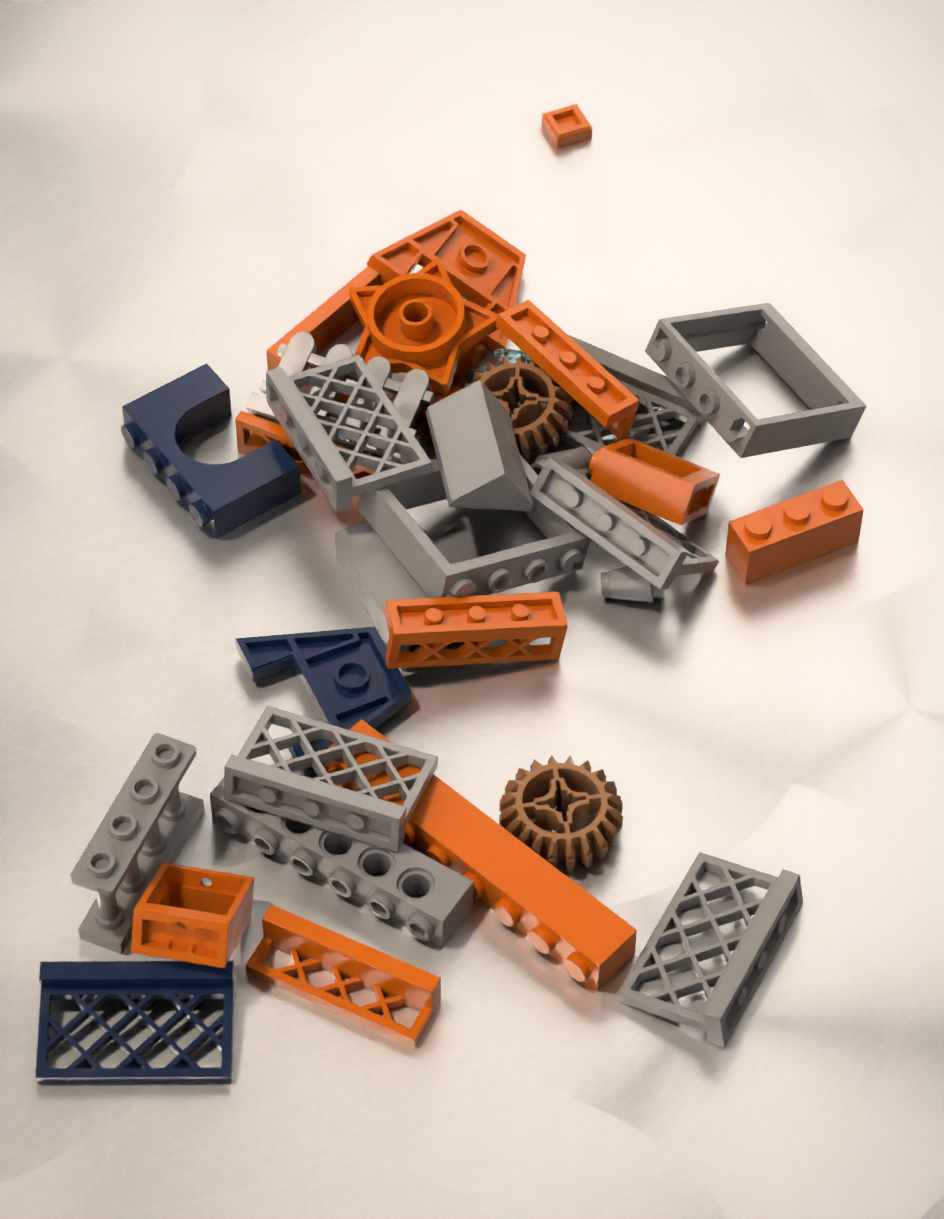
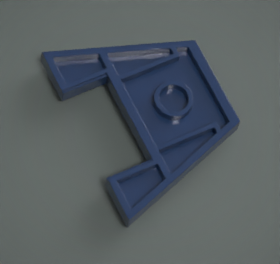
M375 627L236 638V649L253 681L295 667L324 723L349 730L362 719L375 729L411 702V690L399 669H387L385 662L387 647ZM325 739L309 742L315 752L325 750L333 744V742ZM300 745L288 748L293 758L305 755ZM313 767L300 770L302 776L309 778L316 773Z

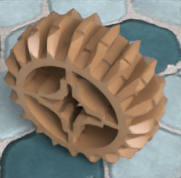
M520 355L516 363H510L504 356L502 365L495 367L488 362L486 367L487 373L475 371L473 380L474 382L481 380L508 411L519 454L529 462L532 452L537 451L539 454L545 455L546 444L558 447L559 435L567 434L569 428L567 421L572 420L571 417L573 415L571 407L572 398L534 361L526 364L525 358Z
M551 755L548 765L543 766L534 759L532 765H530V771L519 768L515 775V780H508L505 786V794L502 795L499 802V811L501 812L499 815V825L555 868L557 865H565L566 869L571 873L575 868V863L579 862L588 869L590 864H592L593 857L603 860L607 854V848L615 846L618 840V833H620V829L623 826V816L621 815L623 802L621 796L617 795L615 781H606L604 769L591 772V765L588 760L582 765L577 766L574 765L571 755L565 763H557Z

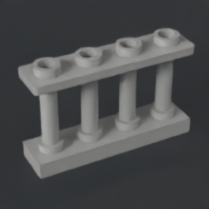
M155 733L71 872L70 877L73 884L96 892L97 896L78 928L80 939L119 954H123L132 938L135 906L162 863H175L204 812V801L202 799L179 791V784L196 756L194 745L160 733Z

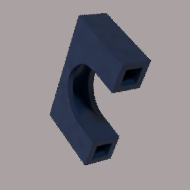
M207 363L122 406L124 425L121 426V432L127 444L131 448L137 447L150 471L153 474L159 473L165 479L171 495L178 501L182 499L189 507L190 514L199 527L205 526L216 539L301 493L300 467L277 440L262 446L238 460L225 464L201 463L189 458L181 451L183 445L190 438L232 416L230 389Z

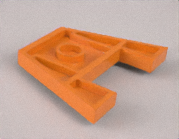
M459 210L372 254L366 264L386 279L391 280L401 275L411 274L418 265L425 267L433 260L440 258L452 285L460 294L476 305L500 314L515 306L526 254L463 210ZM499 329L487 336V349L500 357L506 348L508 338Z

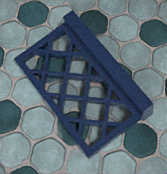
M184 961L40 962L39 981L41 984L35 1075L37 1083L232 1082L234 997L236 996V974L233 961H228L225 968ZM180 999L190 1000L186 1004H184ZM204 999H224L223 1014L209 1027L192 1012ZM52 1000H73L82 1011L62 1028L51 1017ZM84 1000L93 1001L88 1005ZM108 1000H121L130 1011L114 1026L110 1027L95 1011ZM132 1000L141 1001L136 1005ZM155 1000H169L179 1010L159 1027L143 1011ZM90 1017L105 1034L85 1051L70 1034ZM138 1017L154 1033L136 1050H133L118 1034ZM187 1017L202 1033L182 1050L167 1033L182 1019ZM50 1026L57 1032L51 1039ZM223 1027L221 1040L215 1033ZM63 1040L80 1055L67 1068H48L49 1053ZM113 1040L128 1057L116 1068H102L93 1057ZM159 1040H162L177 1056L164 1068H152L141 1057ZM210 1040L222 1051L221 1068H201L190 1056L205 1042ZM86 1063H88L92 1068H82V1067H83ZM134 1063H136L140 1068H130V1067H131ZM183 1063H185L189 1068H178V1067H179L180 1065H182Z

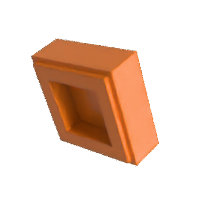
M577 104L542 114V125L557 148L592 138V126Z

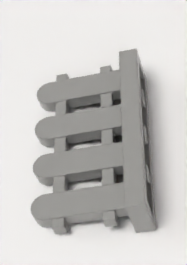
M298 332L292 336L288 345L280 343L277 354L282 359L278 368L282 367L287 376L306 371L309 366L316 368L352 357L353 354L347 345L337 344L329 350L326 357L316 355V343L312 335L307 332ZM378 356L370 359L366 365L384 392L396 395L393 405L417 439L418 432L413 429L420 410L423 404L431 406L435 398L434 393L429 391L431 383L427 373L421 369H413L405 375L403 382L391 379L392 368L386 358ZM354 371L339 376L337 380L346 382L347 379L358 382L360 378ZM263 380L260 391L265 396L251 393L245 408L249 414L280 424L267 404L266 380ZM313 386L309 394L318 396L322 388ZM330 391L326 399L337 401L340 393ZM359 398L355 407L375 411L377 403ZM320 410L316 417L323 421L336 423L337 420L329 417L338 418L339 415ZM348 417L344 426L364 431L368 422ZM376 425L374 431L380 432V434L376 435L391 439L396 433L394 429ZM337 437L334 444L353 451L357 442ZM366 445L362 454L382 459L386 450ZM395 452L391 461L404 465L412 462L411 456Z

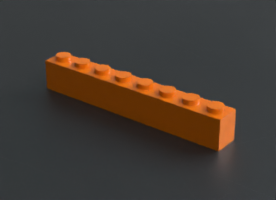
M362 719L349 729L391 742ZM365 751L352 755L358 765L378 760L375 754ZM342 758L324 763V768L328 774L348 768ZM408 764L396 767L401 778L418 774L422 769ZM386 771L366 776L371 787L391 782ZM433 774L405 827L403 843L407 846H413L420 853L474 881V899L479 898L491 907L502 923L510 927L514 925L528 936L531 944L543 954L549 953L560 961L575 980L579 982L585 981L598 991L635 955L637 930ZM356 780L336 785L355 792L361 790ZM399 793L379 798L398 805H403L404 803Z

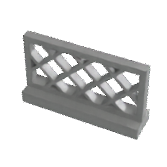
M568 335L640 400L639 403L646 406L649 414L635 417L631 429L652 423L657 437L641 442L654 448L661 447L662 451L678 457L696 427L701 429L706 419L665 375ZM583 406L572 408L573 415L571 419L588 415L592 429L579 433L567 430V434L559 435V440L576 448L585 447L590 454L594 455L597 450L605 446L602 437L613 433L604 426L598 427L595 418ZM676 418L685 422L680 431L667 435L662 434L659 421ZM630 432V435H629L628 437H626V438H629V437H630V438L633 439L631 432Z
M360 354L287 376L282 367L266 371L267 404L336 513L352 508V497L432 472V462ZM354 371L360 378L357 384L337 380L339 376ZM312 385L322 389L318 396L302 393L298 388ZM330 391L350 395L346 404L326 399ZM361 398L376 402L377 407L375 411L355 407V404ZM320 410L339 415L336 423L320 420L316 416ZM348 417L368 422L364 431L344 426ZM376 425L394 429L396 432L392 439L372 434ZM337 437L357 442L354 450L350 451L336 447L334 443ZM365 446L386 450L382 459L362 454ZM396 452L411 456L414 462L403 465L392 462L391 459ZM355 465L376 470L374 474L360 479H356L352 473Z
M549 457L529 492L532 497L660 590L668 589L675 576L714 572L719 563L717 558L657 515L615 499L590 481L592 475L588 473V468L573 469L558 457Z
M267 706L238 756L231 754L224 766V799L398 852L405 838V827L438 766V756ZM272 724L290 729L293 734L272 739L268 730ZM325 739L333 742L335 747L315 752L309 742ZM300 745L305 754L304 756L285 761L279 752L280 750ZM365 751L375 754L378 760L358 765L352 755ZM270 754L275 764L266 765L251 759ZM342 758L348 768L328 774L322 764ZM408 764L422 769L418 774L401 778L396 767ZM313 767L318 777L312 779L293 772ZM386 771L391 782L371 787L366 776ZM356 780L361 790L355 792L336 785ZM399 793L404 803L403 805H398L379 798Z
M699 852L618 992L619 1002L706 1032L707 1042L725 1048L803 904L800 874L782 869L779 877ZM707 870L722 875L726 883L701 890L698 881L703 872ZM753 886L767 890L764 898L745 905L738 892ZM732 894L737 907L713 915L707 902ZM701 905L706 918L682 926L678 918L681 911ZM743 918L747 926L744 934L724 940L719 926ZM712 929L718 943L693 951L687 937ZM681 940L686 953L661 962L658 955L660 947ZM723 954L727 962L724 970L704 976L698 962ZM692 965L697 979L672 987L666 973ZM657 976L661 977L666 989L651 995L636 991L642 981ZM703 990L707 1000L700 1013L680 1006L678 998Z

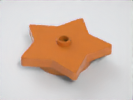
M440 258L433 260L416 273L395 277L383 285L355 286L348 289L350 302L364 328L354 356L360 354L366 364L374 357H384L389 361L392 373L404 372L407 374L413 369H421L427 373L431 388L442 394H447L450 390L460 353L498 330L495 326L498 314L463 299L452 285Z

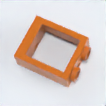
M630 437L601 447L600 450L594 453L588 468V473L592 475L590 481L615 499L679 525L707 514L721 475Z
M163 862L134 908L131 953L225 968L251 920L254 877ZM202 879H210L212 885L207 886L203 884Z

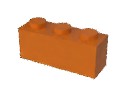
M842 479L729 521L725 555L746 585L858 543L864 509Z

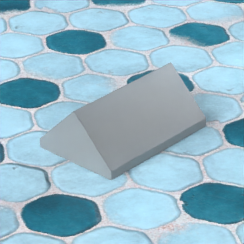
M481 380L470 384L427 408L426 416L449 507L514 511L532 510L534 505L529 493L530 490L509 413Z

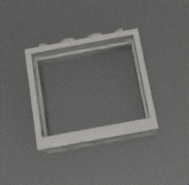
M770 302L661 318L658 320L645 349L646 354L740 458L851 438L867 407ZM751 344L811 410L757 419L697 352ZM745 422L750 426L749 430L744 426Z
M520 455L528 487L531 490L538 478V474ZM437 459L430 460L432 462V472L366 492L360 496L358 504L360 513L429 598L490 595L580 570L583 567L591 540L531 496L534 506L531 511L524 512L547 539L450 564L406 510L447 499Z

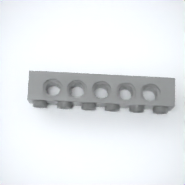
M224 778L210 793L212 820L223 831L241 835L250 840L261 852L279 856L291 863L293 868L299 873L317 877L329 884L337 894L343 897L351 896L367 905L377 916L384 919L391 918L407 927L415 937L421 940H431L444 947L474 906V881L402 843L399 851L396 852L272 813H257L262 810L224 799ZM304 831L305 833L296 834L295 832ZM343 852L344 854L334 855L333 853ZM375 873L384 874L382 876H371V874ZM418 894V895H422L423 897H420V898H412V897H409V896Z

